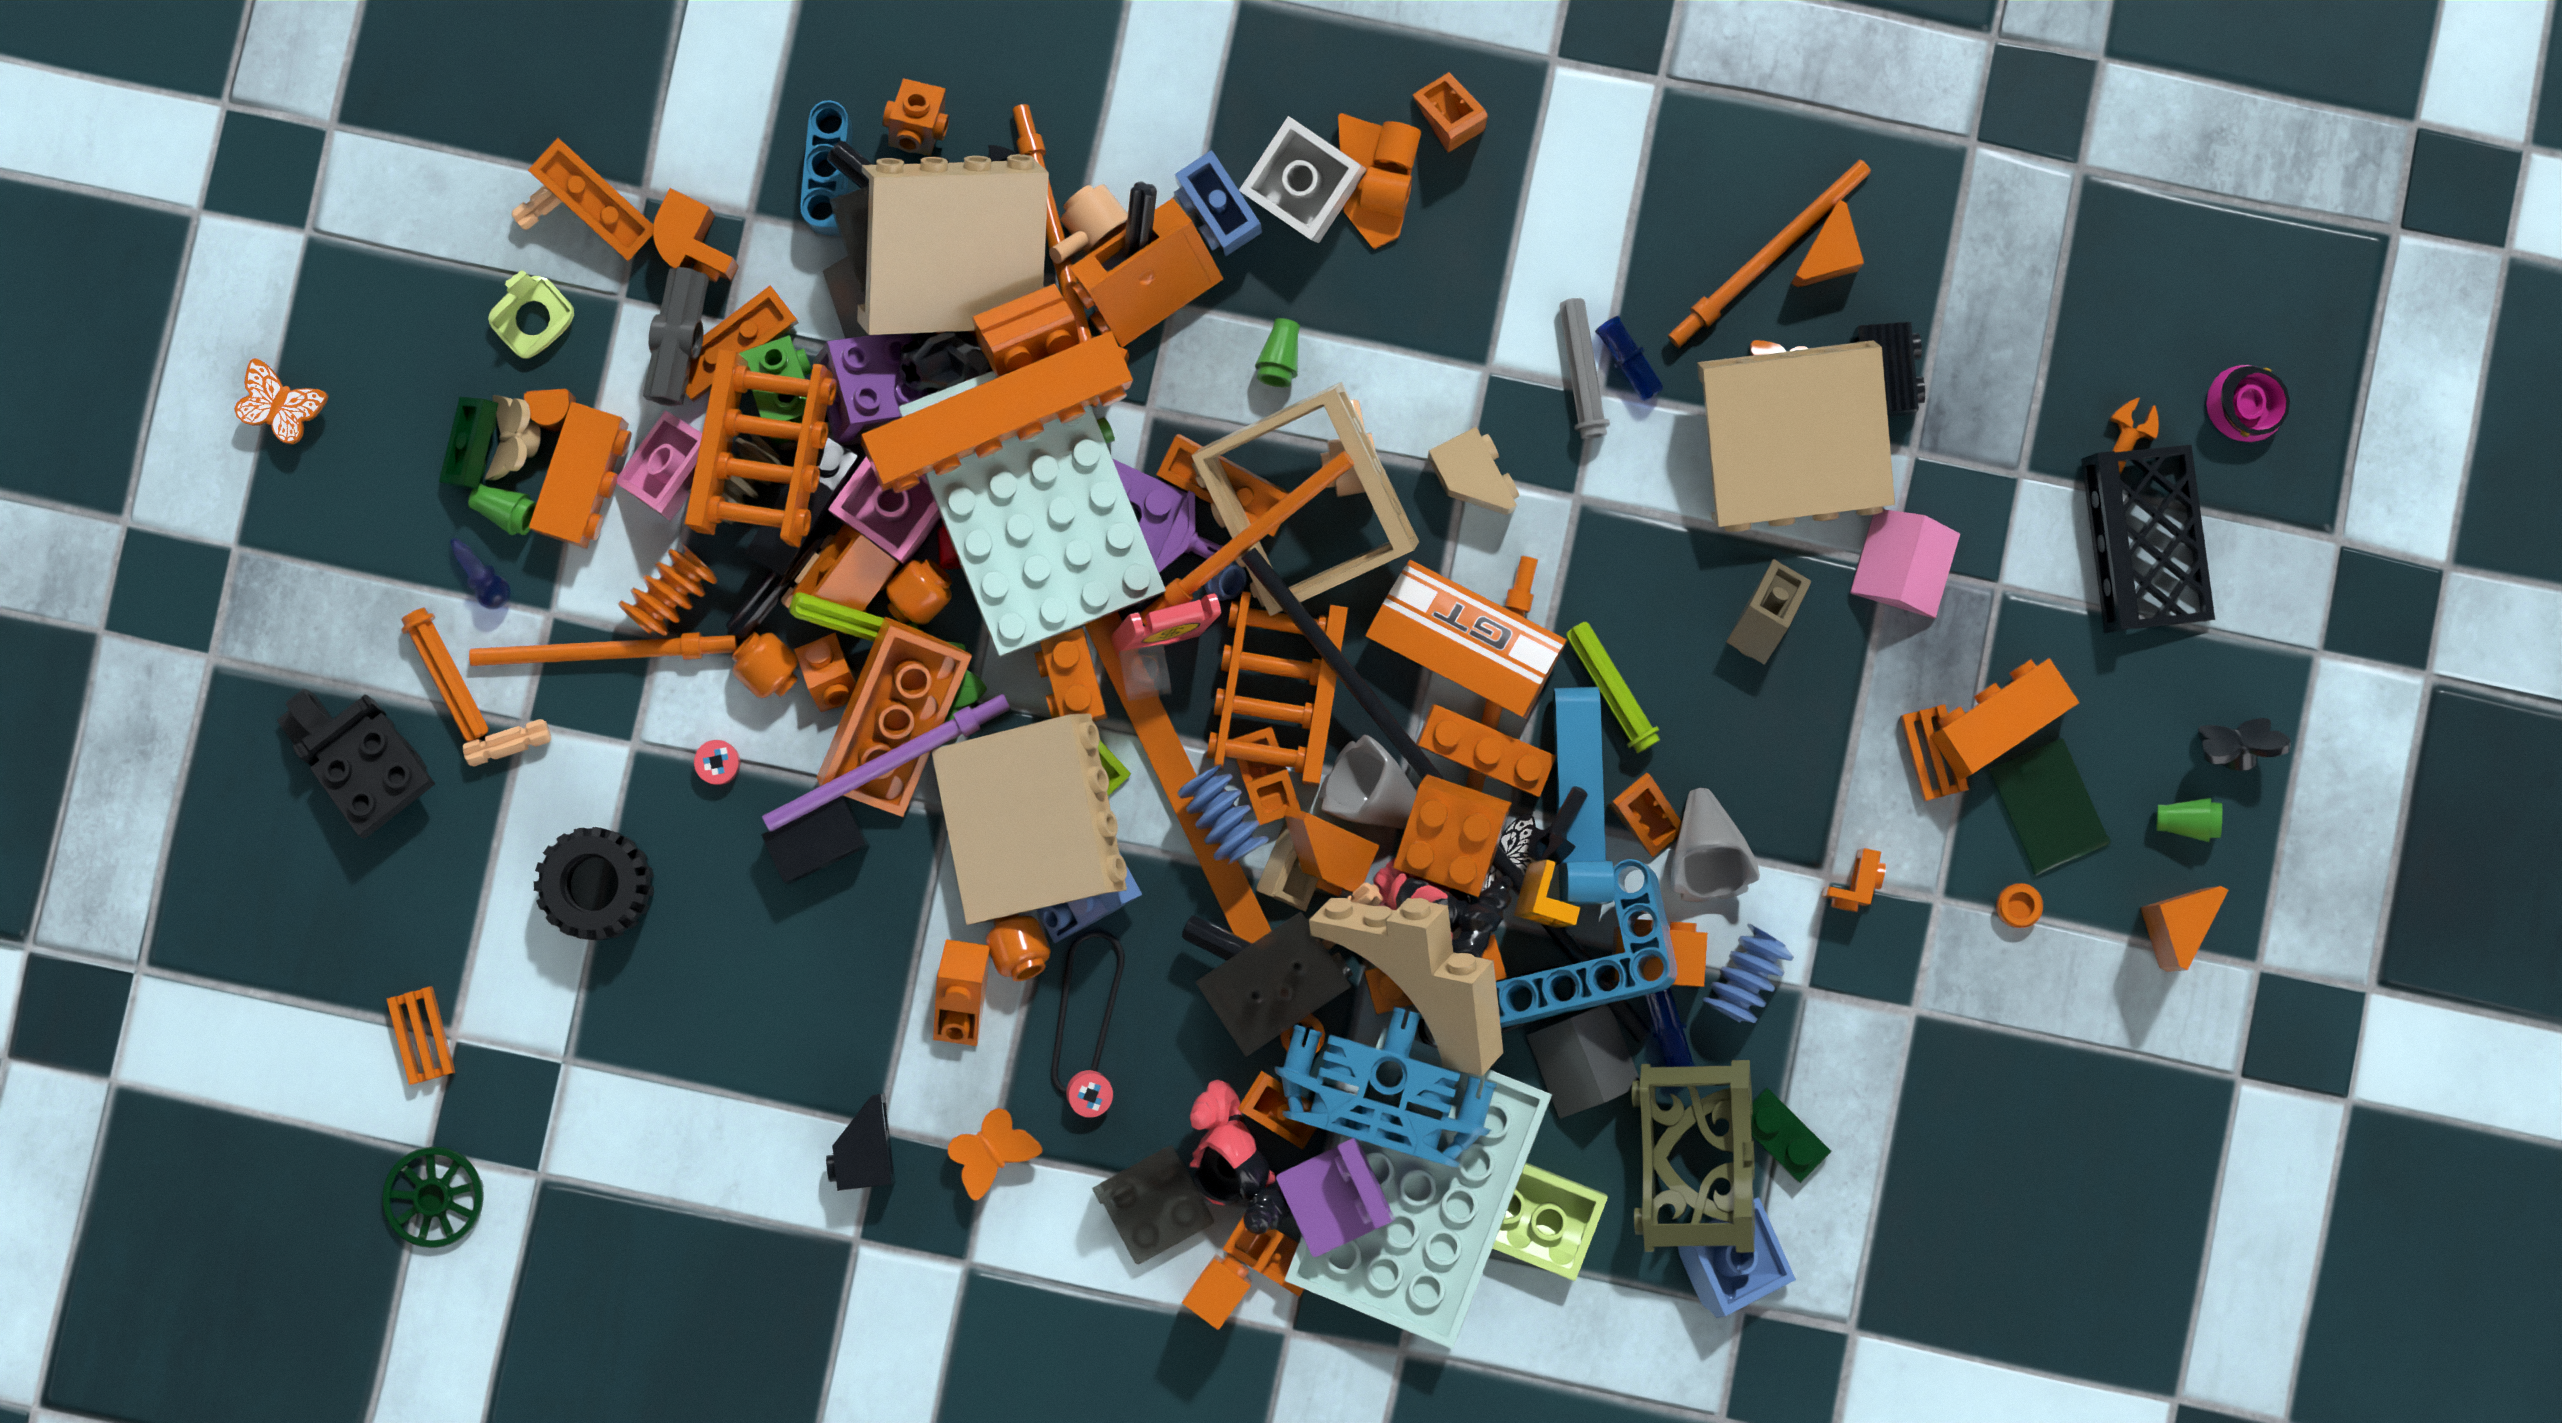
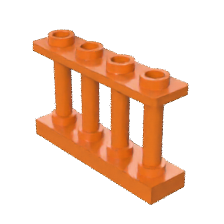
M719 349L686 513L685 524L697 533L710 535L715 534L716 524L721 523L722 520L781 528L780 539L790 546L800 547L802 536H807L811 525V512L808 510L810 493H814L819 484L820 470L816 466L819 449L825 447L828 437V425L824 422L827 405H832L836 396V380L833 379V374L824 365H813L810 380L753 372L748 366V361L736 351ZM752 389L807 397L802 423L742 415L741 410H739L742 393ZM741 432L798 441L794 466L734 458L733 454L730 453L733 437L738 436ZM735 476L789 484L785 511L725 502L724 497H722L725 480Z
M1242 591L1241 601H1232L1228 627L1236 628L1233 646L1226 644L1224 646L1221 671L1229 672L1226 689H1217L1214 715H1220L1222 718L1219 733H1210L1207 758L1215 760L1214 767L1222 764L1218 771H1223L1225 757L1293 767L1296 773L1303 774V785L1319 787L1337 675L1323 658L1322 660L1313 658L1312 663L1242 652L1246 626L1302 634L1287 614L1276 613L1270 616L1268 611L1250 608L1251 593ZM1330 605L1329 616L1320 615L1319 619H1313L1341 652L1348 607ZM1239 670L1309 680V685L1317 686L1315 703L1306 702L1305 706L1236 696ZM1232 713L1302 724V729L1310 730L1308 747L1299 746L1298 750L1230 740L1228 738Z

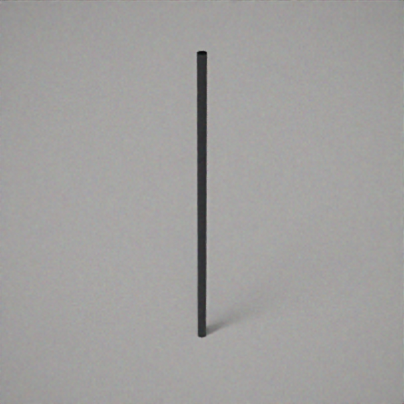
M1254 547L1241 558L1420 778L1423 780L1428 774L1445 780L1258 550ZM1498 845L1492 865L1502 877L1509 876L1513 883L1511 889L1519 897L1524 875ZM1541 924L1573 964L1593 960L1567 927L1554 928ZM1602 973L1600 978L1602 989L1604 991L1615 989L1616 987ZM1626 999L1606 1004L1637 1042L1642 1041L1651 1033V1030Z

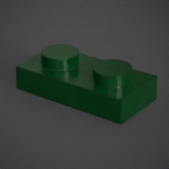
M459 397L439 478L440 483L454 487L478 489L480 479L486 468L485 457L490 437L496 428L495 416L499 403L482 398Z
M1764 1088L1752 1101V1138L1798 1183H1801L1832 1151L1768 1088Z

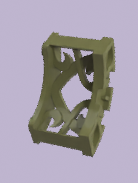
M1732 1060L1731 1066L1651 1068V1064H1641L1640 1080L1632 1081L1633 1108L1641 1107L1643 1144L1642 1208H1635L1634 1226L1635 1235H1643L1645 1252H1654L1655 1247L1733 1245H1736V1252H1755V1202L1753 1196L1755 1163L1754 1140H1752L1751 1131L1753 1106L1750 1060ZM1695 1086L1730 1087L1700 1099ZM1656 1087H1688L1692 1105L1685 1110L1681 1100L1677 1096L1670 1094L1674 1102L1673 1107L1668 1111L1660 1110L1656 1102ZM1712 1113L1714 1125L1720 1119L1727 1120L1729 1122L1728 1132L1724 1136H1715L1707 1124L1706 1116ZM1654 1120L1668 1127L1656 1146ZM1697 1122L1704 1138L1712 1146L1721 1151L1734 1154L1733 1163L1720 1165L1705 1177L1699 1193L1689 1187L1677 1175L1667 1160L1677 1142ZM1656 1172L1670 1189L1661 1192L1657 1196ZM1725 1179L1730 1183L1731 1190L1727 1195H1720L1715 1190L1714 1201L1707 1199L1710 1189L1716 1180ZM1673 1205L1676 1212L1672 1219L1677 1220L1684 1215L1687 1205L1694 1209L1691 1224H1658L1659 1212L1663 1206ZM1703 1214L1728 1223H1701Z

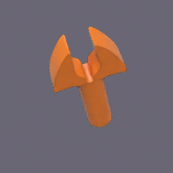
M2140 398L2129 401L2112 414L2109 421L2117 423L2121 432L2112 451H2132L2138 439L2145 437L2153 441L2157 438L2159 422L2155 405L2149 408L2144 423L2133 428L2134 421L2131 415ZM2118 462L2120 475L2126 462Z

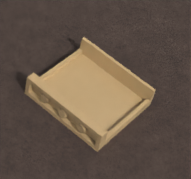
M1010 155L1007 157V161L991 162V159L988 157L967 156L964 158V162L948 163V160L940 157H925L920 160V164H904V161L899 159L882 158L876 161V165H862V173L869 179L865 304H858L857 322L868 335L975 331L972 320L973 316L1043 288L1049 172L1034 160V157Z
M1874 340L1697 362L1698 378L1703 384L1715 512L1711 513L1712 519L1718 527L1724 526L1727 532H1739L1751 529V523L1768 521L1770 526H1786L1794 524L1795 517L1812 515V519L1815 521H1827L1839 518V512L1856 510L1857 515H1874L1882 513L1883 506L1895 505L1882 347Z
M1069 714L931 750L966 925L991 922L1002 917L1106 893L1127 890L1125 882L1127 876L1126 863L1119 853L1116 838L1118 831L1117 819L1110 809L1107 794L1109 780L1105 769L1101 765L1098 750L1100 736L1095 723L1092 721L1091 714Z

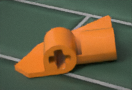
M1340 113L1338 115L1340 151L1368 169L1343 206L1344 214L1374 250L1398 239L1400 236L1411 192V172L1421 131L1416 127L1400 122L1386 121L1381 126Z

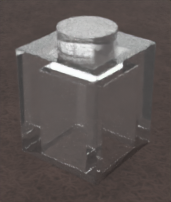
M1163 644L1119 651L1128 701L1172 693Z

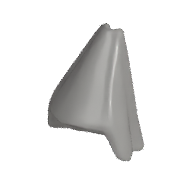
M1364 735L1356 743L1354 741L1349 742L1337 756L1332 772L1325 777L1321 785L1318 799L1323 801L1322 811L1330 816L1357 823L1405 830L1417 791L1385 748L1372 737Z
M1698 788L1691 790L1687 797L1671 871L1672 891L1681 893V899L1687 902H1705L1712 897L1727 899L1747 892L1749 889L1748 885L1758 881L1760 878L1757 862L1747 841L1709 789Z

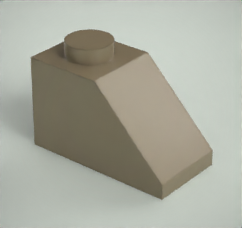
M1773 559L1726 642L1737 648L1742 654L1752 657L1765 665L1788 630L1812 581Z

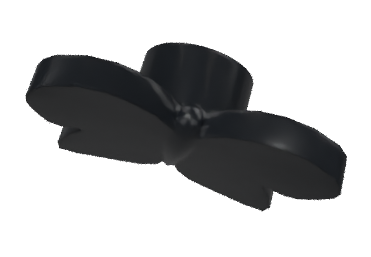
M2267 718L2246 721L2240 724L2237 729L2218 725H2206L2198 728V737L2203 742L2204 759L2209 763L2222 764L2231 770H2249L2257 765L2258 756L2276 757L2290 751V738L2280 731H2271V721Z

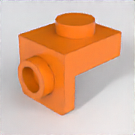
M836 633L794 649L807 688L820 712L842 707L849 702L856 682Z
M1867 848L1857 850L1850 889L1844 890L1827 886L1823 888L1821 897L1832 899L1831 907L1852 912H1857L1858 905H1870L1874 888L1881 889L1885 876L1886 864L1880 862L1881 852Z

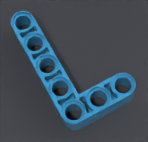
M822 101L813 107L808 119L800 201L801 214L809 228L817 234L867 239L868 224L856 222L855 216L860 208L868 206L869 195L862 190L847 189L848 178L839 170H836L829 177H821L816 174L817 165L827 159L833 146L840 141H845L852 146L853 135L852 123L844 107L835 101ZM829 116L841 118V127L836 132L827 134L820 131L821 122ZM821 202L831 203L834 209L829 218L820 221L812 218V210L817 204Z
M1599 687L1554 688L1553 720L1557 813L1573 786L1583 788L1588 794L1566 834L1567 840L1576 847L1565 860L1558 864L1560 901L1574 906L1607 905L1614 901L1613 862L1606 861Z
M1625 859L1613 868L1614 902L1625 952L1496 982L1501 1028L1660 992L1668 989L1675 982L1677 963L1659 881L1656 873L1649 866L1635 859ZM1634 870H1641L1644 875L1642 888L1637 892L1628 893L1625 888L1626 876ZM1643 914H1650L1654 920L1652 931L1647 936L1638 937L1634 931L1636 919ZM1652 958H1660L1664 967L1662 975L1655 981H1648L1644 976L1645 964ZM1609 968H1616L1620 975L1618 986L1611 991H1604L1600 985L1602 973ZM1572 978L1576 984V992L1570 1000L1562 1002L1557 995V987L1562 980ZM1528 988L1532 993V1003L1528 1009L1519 1012L1514 1005V997L1519 990Z

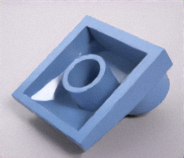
M1759 1197L1754 1198L1755 1252H1736V1245L1678 1246L1680 1258L1700 1302L1716 1318L1725 1317L1796 1280ZM1712 1218V1219H1710V1220H1708V1221H1706V1222H1704V1223H1728V1222H1724V1221H1721V1220Z

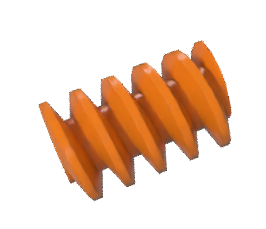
M683 543L684 553L673 549L667 551L673 563L671 567L661 562L655 564L660 575L659 579L644 575L643 580L648 588L647 592L634 587L630 590L636 602L634 605L622 600L618 603L619 607L650 636H652V631L663 636L669 633L663 621L665 618L675 623L681 620L675 608L677 605L687 610L693 608V604L688 596L689 592L700 597L706 594L700 583L701 580L716 584L718 581L715 573Z

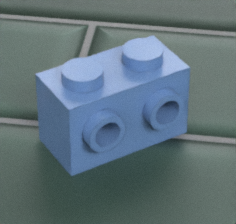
M1212 150L1175 174L1179 189L1174 191V194L1187 214L1195 210L1204 224L1198 230L1212 251L1219 247L1226 257L1262 233L1261 223Z

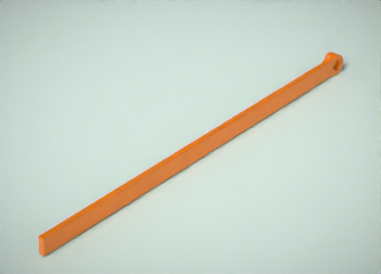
M968 331L976 337L975 331ZM1118 612L1084 624L1234 935L1263 949L1273 945L1277 940L1238 860L1228 864L1230 859H1214L1213 854L1221 844L1206 845L1204 841L1212 828L1197 829L1195 826L1203 812L1188 814L1186 808L1194 797L1179 798L1177 795L1181 787L1196 778L1197 775L1138 653L1116 657L1111 635L1122 623ZM1281 953L1262 992L1281 1031L1280 1037L1286 1051L1288 1052L1294 1024L1301 1022L1306 1028L1312 1026L1316 1031L1322 1032L1316 1049L1317 1053L1324 1043L1325 1032L1323 1025L1312 1015L1283 953Z

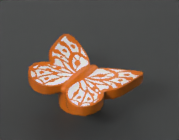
M253 358L248 364L244 381L245 389L249 392V395L240 399L236 403L234 410L236 417L243 423L252 426L267 423L272 426L273 433L279 440L285 444L293 445L299 442L303 436V421L314 419L327 403L329 396L326 392L319 389L303 388L290 390L288 386L283 387L273 369L265 362Z

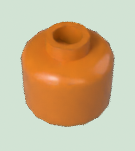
M916 559L910 560L886 586V593L891 601L887 608L896 619L904 624L912 621L916 624L926 625L951 600L952 593L949 586L952 584V580L931 559H926L924 562Z
M754 632L731 656V659L735 661L732 669L734 677L758 698H766L774 692L781 697L798 679L793 674L798 663L796 654L773 633H765L759 636Z
M1015 914L998 918L993 922L995 927L987 934L986 945L990 948L991 959L1000 975L1012 977L1013 981H1024L1040 974L1046 968L1045 962L1050 957L1051 950L1042 927L1036 918Z

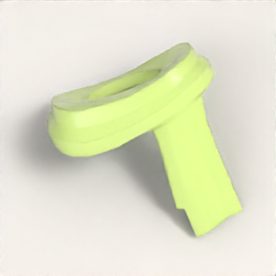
M521 270L518 274L513 275L511 279L506 280L505 285L508 287V294L491 309L488 321L492 329L516 355L523 359H529L547 348L569 327L574 317V308L548 279L541 276L530 277ZM527 302H540L549 311V324L540 334H525L517 326V312Z

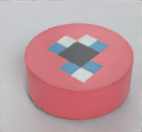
M711 740L704 743L697 750L694 757V767L699 777L713 785L729 783L737 776L740 770L741 761L739 753L731 744L722 740Z
M1085 1070L1077 1073L1069 1081L1066 1097L1068 1103L1077 1114L1084 1117H1096L1103 1114L1110 1107L1113 1099V1090L1109 1081L1101 1073Z

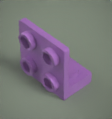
M911 333L869 335L827 341L815 357L813 365H824L833 374V379L836 380L835 400L832 405H827L826 410L836 443L852 441L865 424L901 418L898 411L899 406L928 396L927 389L913 391L903 382L900 376L901 346L913 342Z
M1352 1138L1329 1151L1278 1174L1276 1177L1313 1257H1318L1396 1220L1358 1139Z

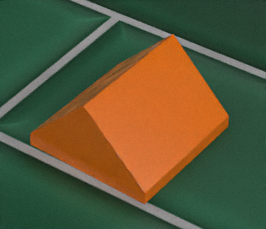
M2222 886L2199 889L2140 907L2159 968L2166 972L2187 971L2229 891Z

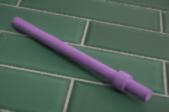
M1003 694L973 709L967 706L954 713V719L763 815L762 818L771 832L962 734L965 738L981 730L979 725L1011 710Z

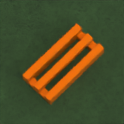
M1945 704L1900 716L1923 802L1969 790L1966 778L1959 780L1952 768L1951 772L1955 784L1949 786L1940 750L1930 736L1935 733L1931 717L1936 716L1938 721L1948 714ZM1921 720L1939 789L1932 790L1914 726L1915 721Z
M429 986L421 990L387 998L409 1085L456 1073L433 987ZM424 999L442 1066L440 1068H434L417 1000ZM403 1004H406L424 1069L422 1073H419L401 1006Z

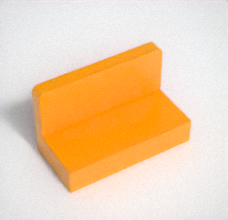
M1546 859L1528 864L1514 916L1554 928L1576 925L1581 907L1546 897L1555 862Z

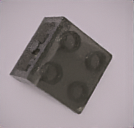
M1173 1143L1092 1188L1099 1203H1103L1136 1264L1149 1260L1214 1223L1212 1214Z

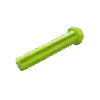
M801 592L793 596L789 606V612L795 618L872 642L875 641L884 618ZM909 621L906 624L910 627L918 629L917 624L914 622Z
M1583 622L1570 629L1566 633V638L1596 687H1599L1601 695L1630 741L1627 744L1628 748L1634 747L1638 754L1660 741L1656 734L1659 728L1657 726L1653 728L1590 624Z

